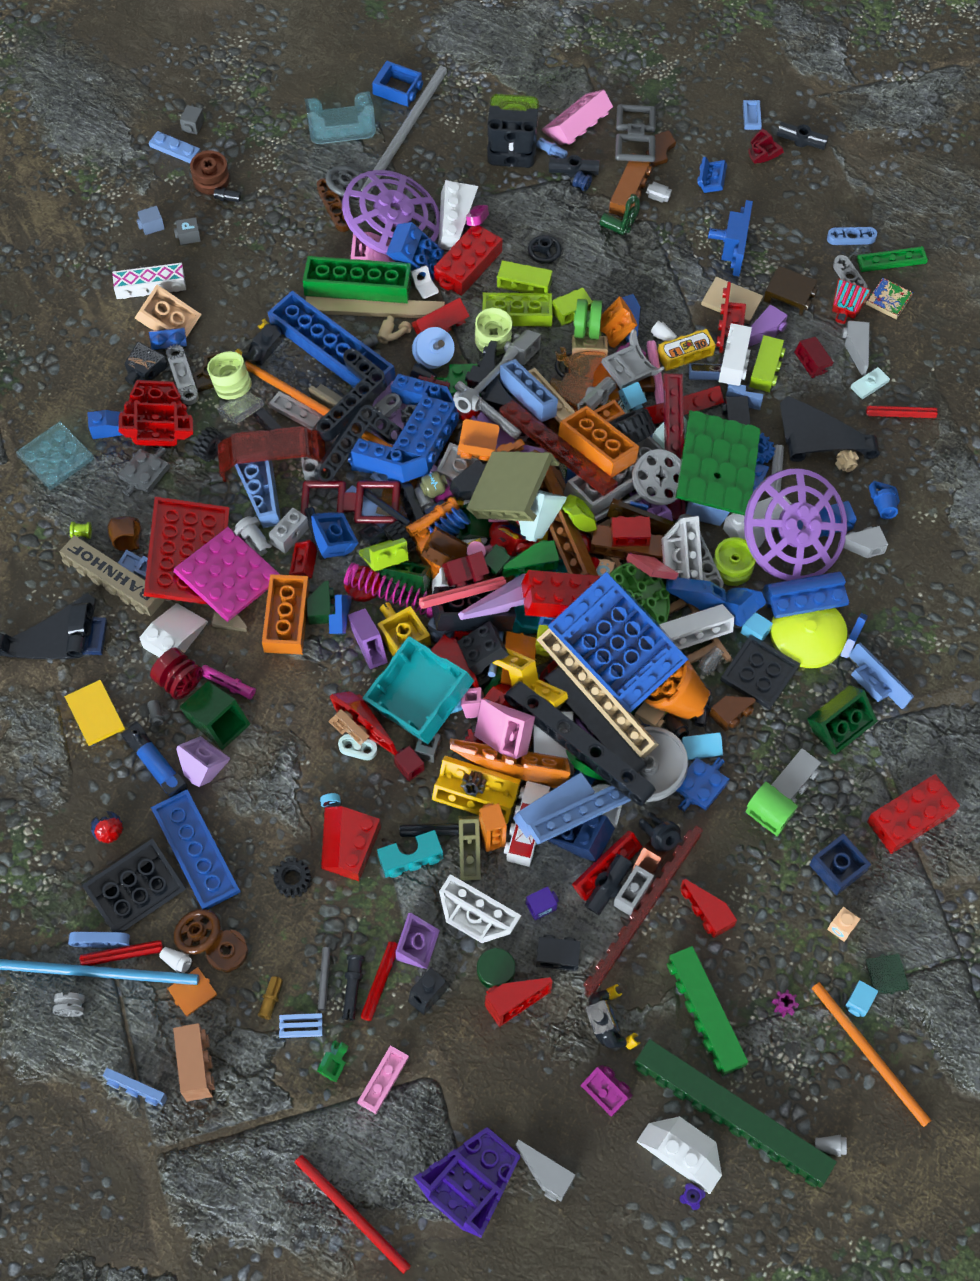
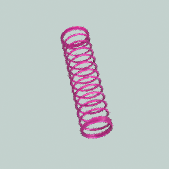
M354 562L350 564L344 578V585H349L351 583L352 588H355L358 585L359 591L363 590L365 587V593H369L372 590V596L378 594L379 599H382L385 596L387 602L392 598L393 604H396L399 601L400 607L404 606L405 603L406 608L408 607V601L412 593L413 586H411L408 597L406 598L405 602L401 605V598L406 588V583L402 588L399 598L396 602H394L395 592L400 583V581L398 580L393 594L387 600L388 590L391 586L393 578L390 579L387 586V590L385 591L383 596L380 597L381 587L383 586V583L386 579V575L383 576L378 591L375 594H373L374 585L378 579L379 572H377L373 585L367 592V583L371 577L372 569L369 571L366 583L360 589V581L364 575L366 567H363L358 582L355 586H353V579L356 575L359 564L356 565V563ZM419 588L411 607L413 606L414 612H417L420 608V615L427 611V618L431 619L433 617L432 607L426 608L423 613H421L422 608L420 605L415 610L416 599L420 592Z

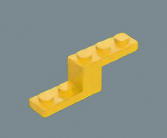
M506 648L509 655L504 659L492 662L509 671L512 686L517 681L524 683L555 708L568 699L567 692L539 680L535 660Z

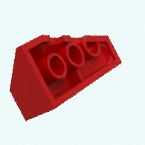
M351 691L334 693L329 696L336 712L340 709L349 712L353 717V721L357 725H362L367 730V735L370 736L371 740L393 755L398 753L393 741L362 699L363 696L360 694L355 695Z

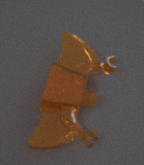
M560 347L562 354L555 351L558 361H564L568 368V373H565L562 381L552 378L550 385L576 412L578 411L577 404L585 397L588 387H593L594 372L601 364L602 359L606 357V354L599 351H583L567 357L566 349ZM554 417L546 420L549 428L557 435L560 427L559 422Z

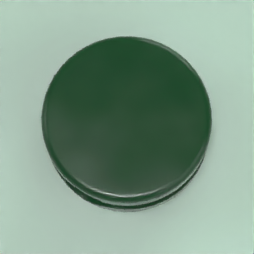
M501 948L488 949L479 957L477 976L485 987L489 989L495 985L499 987L504 983H511L514 979L515 961L506 950Z

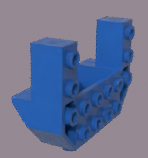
M398 374L391 384V392L398 394L403 404H416L415 410L393 447L359 438L351 450L354 466L387 475L388 481L404 483L429 474L459 422V412H457L455 402L447 386Z

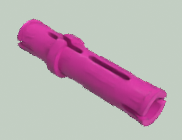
M208 665L202 666L203 677L230 689V692L233 694L238 693L249 700L253 698L256 691L255 688L242 683L238 678L233 679Z

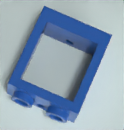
M386 61L372 82L373 95L408 107L411 101L415 100L418 90H421L423 87L422 73ZM391 77L412 84L406 93L386 86Z

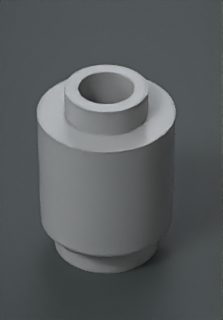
M653 182V184L648 185L646 194H649L648 198L661 203H668L672 189Z
M417 487L414 491L424 514V510L433 506L435 502L428 495L424 496L421 487Z

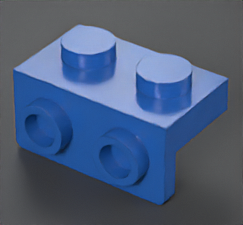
M703 157L702 164H700V176H698L697 182L704 193L723 190L727 168L725 160L709 163L707 157Z

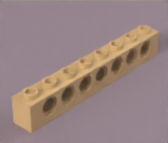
M550 628L537 639L640 757L645 758L659 745L637 719L613 697Z

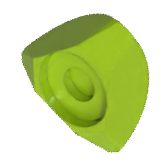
M572 494L568 495L562 508L568 514L573 524L585 532L597 530L595 515L584 500Z

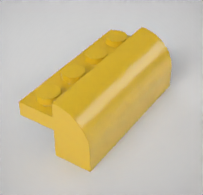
M444 756L440 775L434 785L432 800L479 815V809L484 805L499 803L505 822L508 824L517 801L521 779ZM472 770L482 773L484 779L487 780L484 792H478L476 796L466 794L464 787H461L464 774L470 775Z

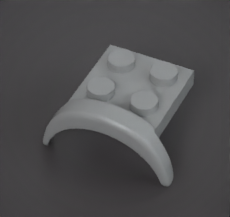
M635 329L630 332L629 347L611 354L601 361L620 389L649 376L657 375L665 369L664 366L661 368L653 366L646 359L639 346Z

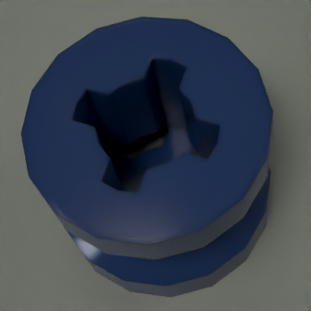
M578 171L572 185L580 187L582 191L586 192L592 182V176Z

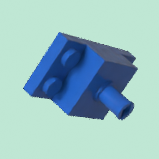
M746 200L745 207H741L740 213L730 211L727 229L721 230L711 227L709 229L708 239L723 240L724 247L721 260L731 261L730 268H734L733 276H740L753 203V201Z

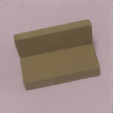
M320 384L317 388L312 385L309 387L310 398L329 409H332L343 398L323 384Z

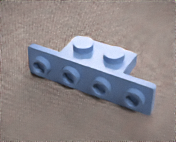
M861 643L856 644L849 657L859 666L851 674L857 683L877 702L889 696L901 709L905 708L914 695Z

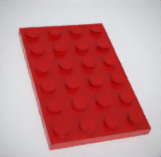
M155 497L144 596L207 604L173 571L177 565L228 527L229 507Z

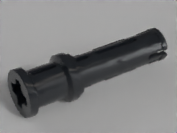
M349 954L346 958L348 960V968L344 974L347 984L342 1019L348 1020L349 1015L350 1021H354L359 981L363 979L361 972L365 957Z

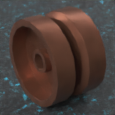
M207 150L197 153L192 158L190 170L193 184L199 192L211 195L214 194L215 188H227L230 179L227 160L224 155L217 151Z

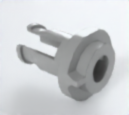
M247 516L235 525L233 533L235 536L238 535L240 538H243L257 554L263 556L268 552L266 548H271L272 546L267 543L265 536L258 528L261 523L259 519Z

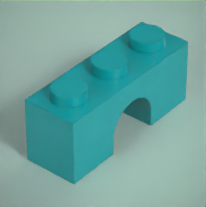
M435 830L416 836L418 848L410 855L401 853L396 843L377 849L385 878H395L400 876L402 872L408 870L416 871L422 865L428 863L433 865L438 863L440 859H443V851Z

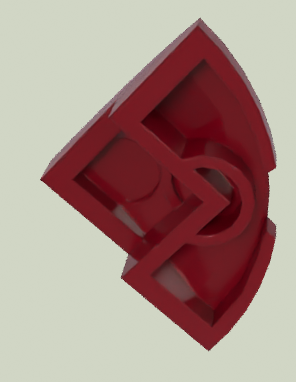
M761 129L751 140L752 148L751 150L750 148L748 149L749 156L754 164L769 161L784 153L783 148L764 129Z

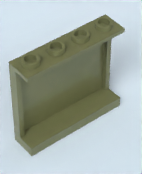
M492 452L466 509L477 519L534 522L537 515L531 510L540 486L549 466H559L560 463L550 452Z

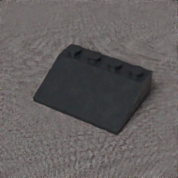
M151 837L80 883L112 932L121 933L186 890Z

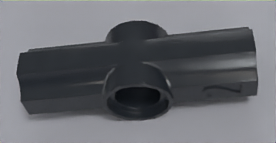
M781 122L777 131V136L794 141L798 147L809 145L824 150L829 138L827 135L811 131V128L804 124L797 127Z
M571 155L567 159L549 158V173H566L572 178L575 177L578 171H582L587 175H599V160L581 159L578 155Z
M616 855L607 871L597 876L595 880L596 888L585 903V907L600 916L610 898L616 897L621 890V881L632 866V862L622 855Z

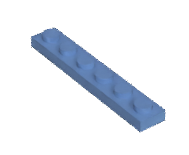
M610 786L530 823L527 829L536 843L541 844L631 800L614 786Z

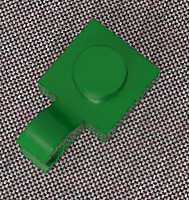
M334 1041L331 1046V1052L325 1053L317 1072L329 1080L337 1082L346 1063L342 1058L348 1050V1045L343 1042Z

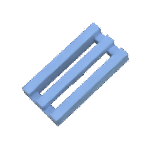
M322 1013L279 1015L280 1038L322 1036ZM318 1020V1022L284 1023V1021ZM318 1027V1030L284 1032V1028Z

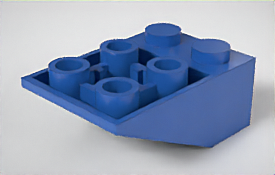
M413 222L397 224L386 254L395 262L411 263V271L426 265L433 281L434 266L442 258L444 250ZM420 272L419 275L425 277L426 273Z

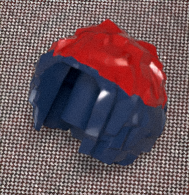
M107 811L110 818L104 816L99 820L96 816L91 822L93 837L107 844L112 843L114 840L116 841L123 830V823L120 817L112 811Z

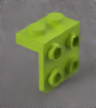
M404 538L395 541L388 540L360 549L359 555L373 571L383 570L386 567L408 561L407 541Z

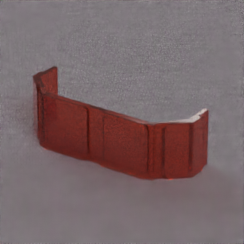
M302 426L231 434V437L224 439L218 444L220 477L223 478V482H226V471L239 463L309 457L320 462L326 454L325 441L321 438L319 431L310 430Z

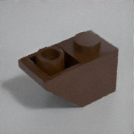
M725 696L711 707L709 716L726 732L730 727L732 729L735 728L743 716L748 717L754 711L753 707L756 700L751 697Z

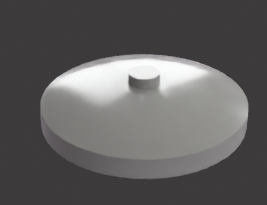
M648 726L644 727L645 730L659 745L649 755L642 758L647 767L639 774L652 783L656 789L647 801L652 802L670 796L682 785L688 772V756L683 743L676 735L663 728ZM622 778V780L627 779L628 782H631L628 778Z

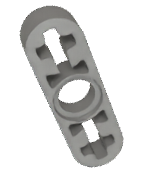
M844 255L837 256L834 260L833 268L840 279L867 288V284L849 258ZM852 274L855 278L849 279L846 275Z

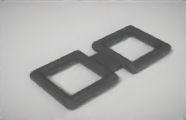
M619 104L617 106L616 129L627 131V134L619 133L616 135V160L654 162L656 138L653 135H644V132H654L656 130V108L654 106ZM623 111L649 113V125L623 124ZM622 140L649 142V155L622 154Z

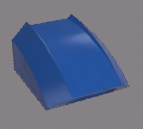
M328 512L311 515L315 540L324 559L337 556L344 557L351 553L358 545V541L344 513Z
M732 588L725 592L726 603L724 606L734 616V624L740 627L766 604L763 593L758 590Z

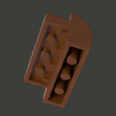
M435 526L423 548L421 556L442 567V564L468 556L467 547L469 544ZM496 573V574H495L494 576H492V577H490L488 574H486V575H484V578H485V579L480 580V581H477V582H481V581H485V580H489V579L496 578L497 575H498V573ZM473 579L468 580V582L471 584L477 583L473 582Z

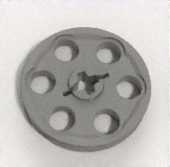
M655 449L646 452L637 460L632 471V481L637 493L645 501L655 505H667L677 500L675 497L678 483L674 481L673 476L675 474L679 475L681 460L667 450ZM647 457H653L655 465H649ZM666 458L672 460V467H668L665 465L664 460ZM639 471L645 472L646 480H641L638 477ZM658 474H660V476L663 477L661 481L658 477H656ZM648 487L655 490V496L647 494ZM665 489H670L672 491V498H668L665 496Z

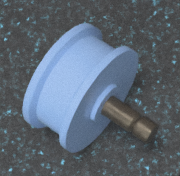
M431 327L415 337L412 344V353L418 364L421 363L428 369H436L450 361L454 353V342L447 331L438 327Z

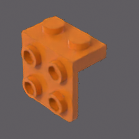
M465 419L462 425L457 455L464 459L477 458L481 462H488L491 453L496 451L499 426L497 424Z

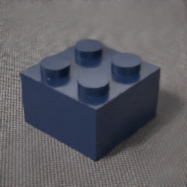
M843 833L817 853L809 865L837 896L864 875L871 866V863Z

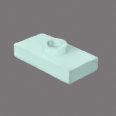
M877 367L851 384L850 388L863 400L887 384L890 378Z

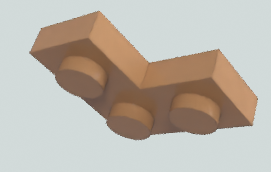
M342 709L328 721L342 735L347 732L359 745H362L370 737L367 735V730L362 725H357L353 721L352 715Z

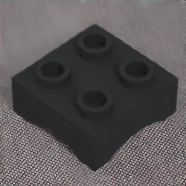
M488 621L457 641L469 669L476 676L482 673L492 662L504 659L509 655L502 643L497 628L491 621Z

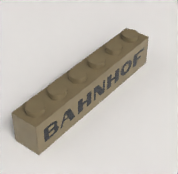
M75 535L59 551L62 556V562L68 567L73 566L84 577L87 575L93 583L98 586H104L111 595H118L125 604L135 606V609L141 614L145 613L151 617L165 601L162 598L144 596L145 580Z

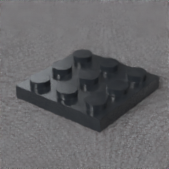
M750 635L721 676L720 681L745 696L754 698L757 703L771 710L800 667V663Z

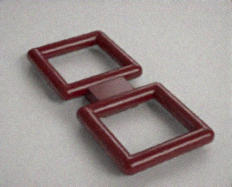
M345 481L303 482L300 511L303 515H305V509L308 508L310 488H338L337 512H355L354 521L356 523H394L396 521L392 516H362L364 488H393L391 507L399 512V481H358L356 493L346 492Z

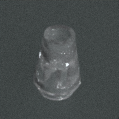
M714 646L713 649L699 660L700 663L697 667L708 675L712 672L714 673L724 652Z

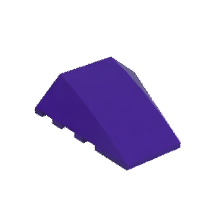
M486 1127L464 1142L462 1146L456 1150L454 1149L447 1156L430 1165L428 1169L414 1176V1179L426 1198L461 1230L482 1238L519 1161L520 1155Z

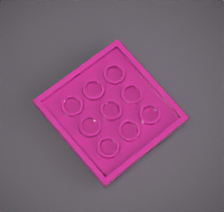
M229 527L177 565L173 571L227 622L268 590L270 574L280 575L238 535L235 536L234 531Z

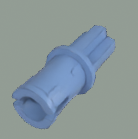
M542 137L537 141L536 147L546 151L548 155H553L557 158H567L568 152L558 147L556 143H551Z

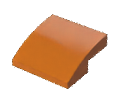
M620 296L601 315L600 331L606 334L609 346L613 348L637 326L631 310Z

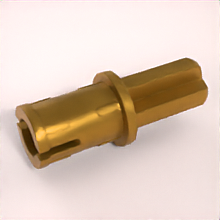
M271 977L267 991L262 996L264 999L258 1013L259 1017L271 1019L275 1003L279 1001L277 997L283 982L281 978Z

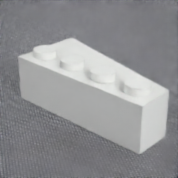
M445 180L441 191L438 246L441 249L450 250L460 239L466 222V215L470 211L478 186Z

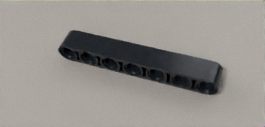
M559 665L543 677L546 683L567 692L568 699L563 703L597 741L621 758L636 772L640 773L647 767L644 760L633 750Z

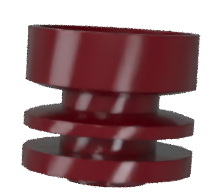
M174 647L164 652L157 659L151 669L150 677L160 687H164L165 691L171 694L174 699L179 700L194 690L202 678L203 669L193 660L188 659V656L179 648Z

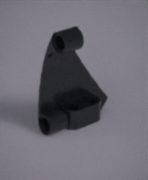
M787 396L780 402L785 440L792 462L804 460L806 453L856 450L860 451L866 459H873L880 455L875 435L862 434L840 420L790 396Z
M87 592L56 614L13 637L0 633V656L27 659H74L83 657L86 637L91 634L96 599Z

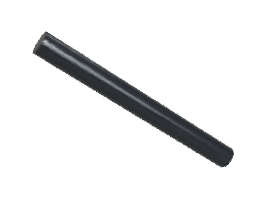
M364 488L363 496L404 526L413 523L375 494Z

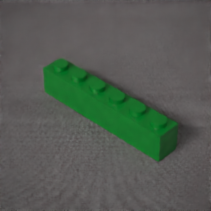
M693 946L671 954L668 959L667 968L671 975H675L677 980L676 987L680 994H684L686 999L685 1006L688 1012L693 1013L695 1018L694 1025L705 1039L703 1040L707 1052H711L714 1058L712 1062L717 1072L720 1071L723 1077L744 1068L748 1060Z

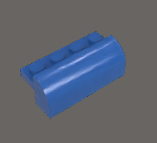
M839 571L766 584L762 590L767 608H772L775 619L847 606L849 604L844 586L846 581Z

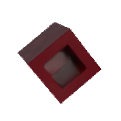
M410 746L400 749L394 756V765L408 781H411L425 770L424 762Z

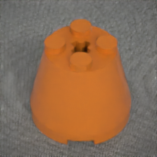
M687 660L645 699V702L653 708L683 719H690L695 716L700 717L704 713V707L710 696V691Z

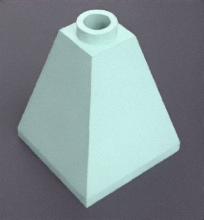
M541 490L538 491L531 510L537 515L535 521H519L521 535L526 536L525 540L537 542V539L544 537L567 497Z

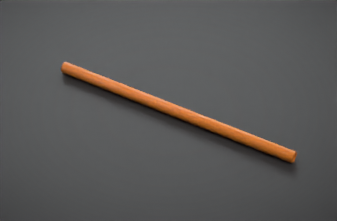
M245 362L247 371L324 416L331 410L253 363ZM353 424L352 431L355 434L358 432V426ZM365 431L361 437L367 441L393 447L368 431Z

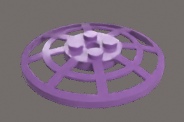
M387 170L367 171L355 177L348 184L343 194L342 211L348 227L361 242L379 253L387 255L386 252L389 246H386L388 237L392 238L394 234L391 231L392 227H396L397 224L409 223L412 218L421 223L418 227L421 231L427 226L434 232L430 238L432 241L435 242L438 237L440 213L435 201L420 184L405 175ZM376 175L394 177L399 179V181L391 179H379ZM369 177L373 181L366 185L362 192L352 190L355 183L360 179ZM406 182L419 190L425 197H421L414 189L406 185ZM384 183L398 185L397 190H388ZM376 185L381 191L377 196L367 193ZM404 188L410 191L416 198L409 199L403 194ZM349 196L360 198L359 205L362 215L353 218L350 211ZM365 199L374 202V210L367 211ZM421 204L423 217L415 213L414 205ZM426 204H431L437 221L436 225L428 220ZM377 216L385 224V227L383 228L378 225L372 218ZM367 221L372 228L382 234L380 242L373 240L365 234L358 224Z
M786 469L768 476L754 490L745 511L744 533L747 546L757 564L773 577L788 581L822 575L832 567L838 559L846 540L847 517L839 494L825 478L810 470ZM796 474L797 485L787 487L779 493L770 485L781 477ZM804 475L820 480L828 488L824 495L814 488L805 486ZM766 491L773 499L767 507L765 518L753 519L757 502L761 494ZM798 491V502L789 504L783 498L791 492ZM806 492L820 499L815 506L806 503ZM832 495L839 506L842 524L835 523L834 513L828 502ZM778 503L783 508V511L780 514L779 520L771 519V516ZM824 506L828 511L830 523L822 522L819 514ZM799 520L803 522V528L801 530H799L797 527V522ZM753 527H764L767 542L771 547V550L763 556L755 542ZM771 527H778L782 540L777 544L773 539ZM821 530H830L828 539L823 546L818 540ZM835 531H841L838 548L831 559L827 550L833 541ZM787 545L796 547V558L786 555L781 550ZM813 545L818 553L803 559L804 548ZM777 555L782 560L795 564L793 575L778 571L768 561ZM820 557L826 565L815 573L800 576L802 564L812 563Z

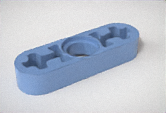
M872 227L831 228L827 235V241L832 245L873 244L877 237V231ZM848 234H854L856 238H850Z
M71 932L68 945L73 947L119 948L129 946L130 935L121 932Z

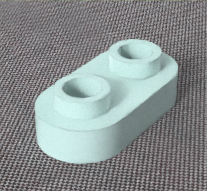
M346 734L338 741L339 750L344 755L363 760H371L377 755V745L373 740L367 739L362 745H359L349 734ZM347 744H351V745H352L351 748H346L345 746H346ZM366 749L371 750L370 753H365L364 751Z

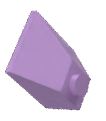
M201 736L177 746L184 776L198 787L211 782L230 760L227 755Z

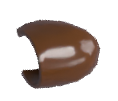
M130 516L111 518L107 529L114 548L120 551L139 549L141 526L138 518Z

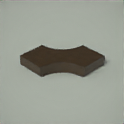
M221 351L204 356L203 367L192 375L198 393L214 388L207 371L209 361L217 354H220Z

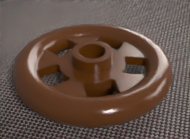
M197 909L187 913L178 922L174 931L176 947L181 952L190 955L199 954L209 949L216 942L220 933L219 918L214 912L207 909ZM204 918L209 919V922L206 925L202 923V920ZM194 919L195 921L187 927V924ZM207 930H212L210 936L205 937ZM187 934L188 939L183 941L182 935ZM200 941L199 945L192 946L193 942Z

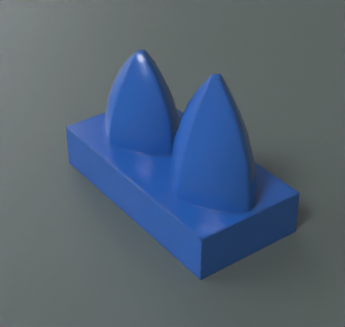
M185 327L149 331L151 349L153 350L173 346V344L180 345L181 347L187 346Z

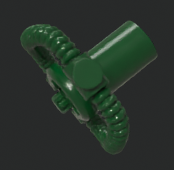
M631 194L628 199L623 220L605 212L601 217L600 225L621 235L630 233L631 226L637 218L636 216L640 208V201L637 195Z

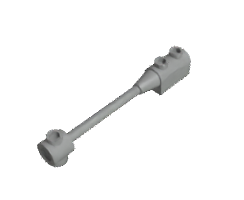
M525 330L521 335L515 333L512 342L507 341L504 351L506 353L502 361L474 389L466 388L463 392L457 391L455 393L453 401L456 408L462 413H468L470 410L478 411L482 404V398L479 396V393L500 373V365L514 359L520 364L525 365L540 350L541 334L530 330Z

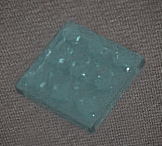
M60 421L16 452L17 456L49 490H52L94 460L93 455Z

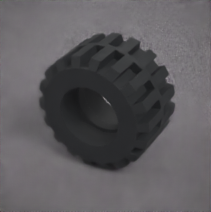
M644 408L628 412L610 422L612 426L634 443L643 441L656 431L648 410Z

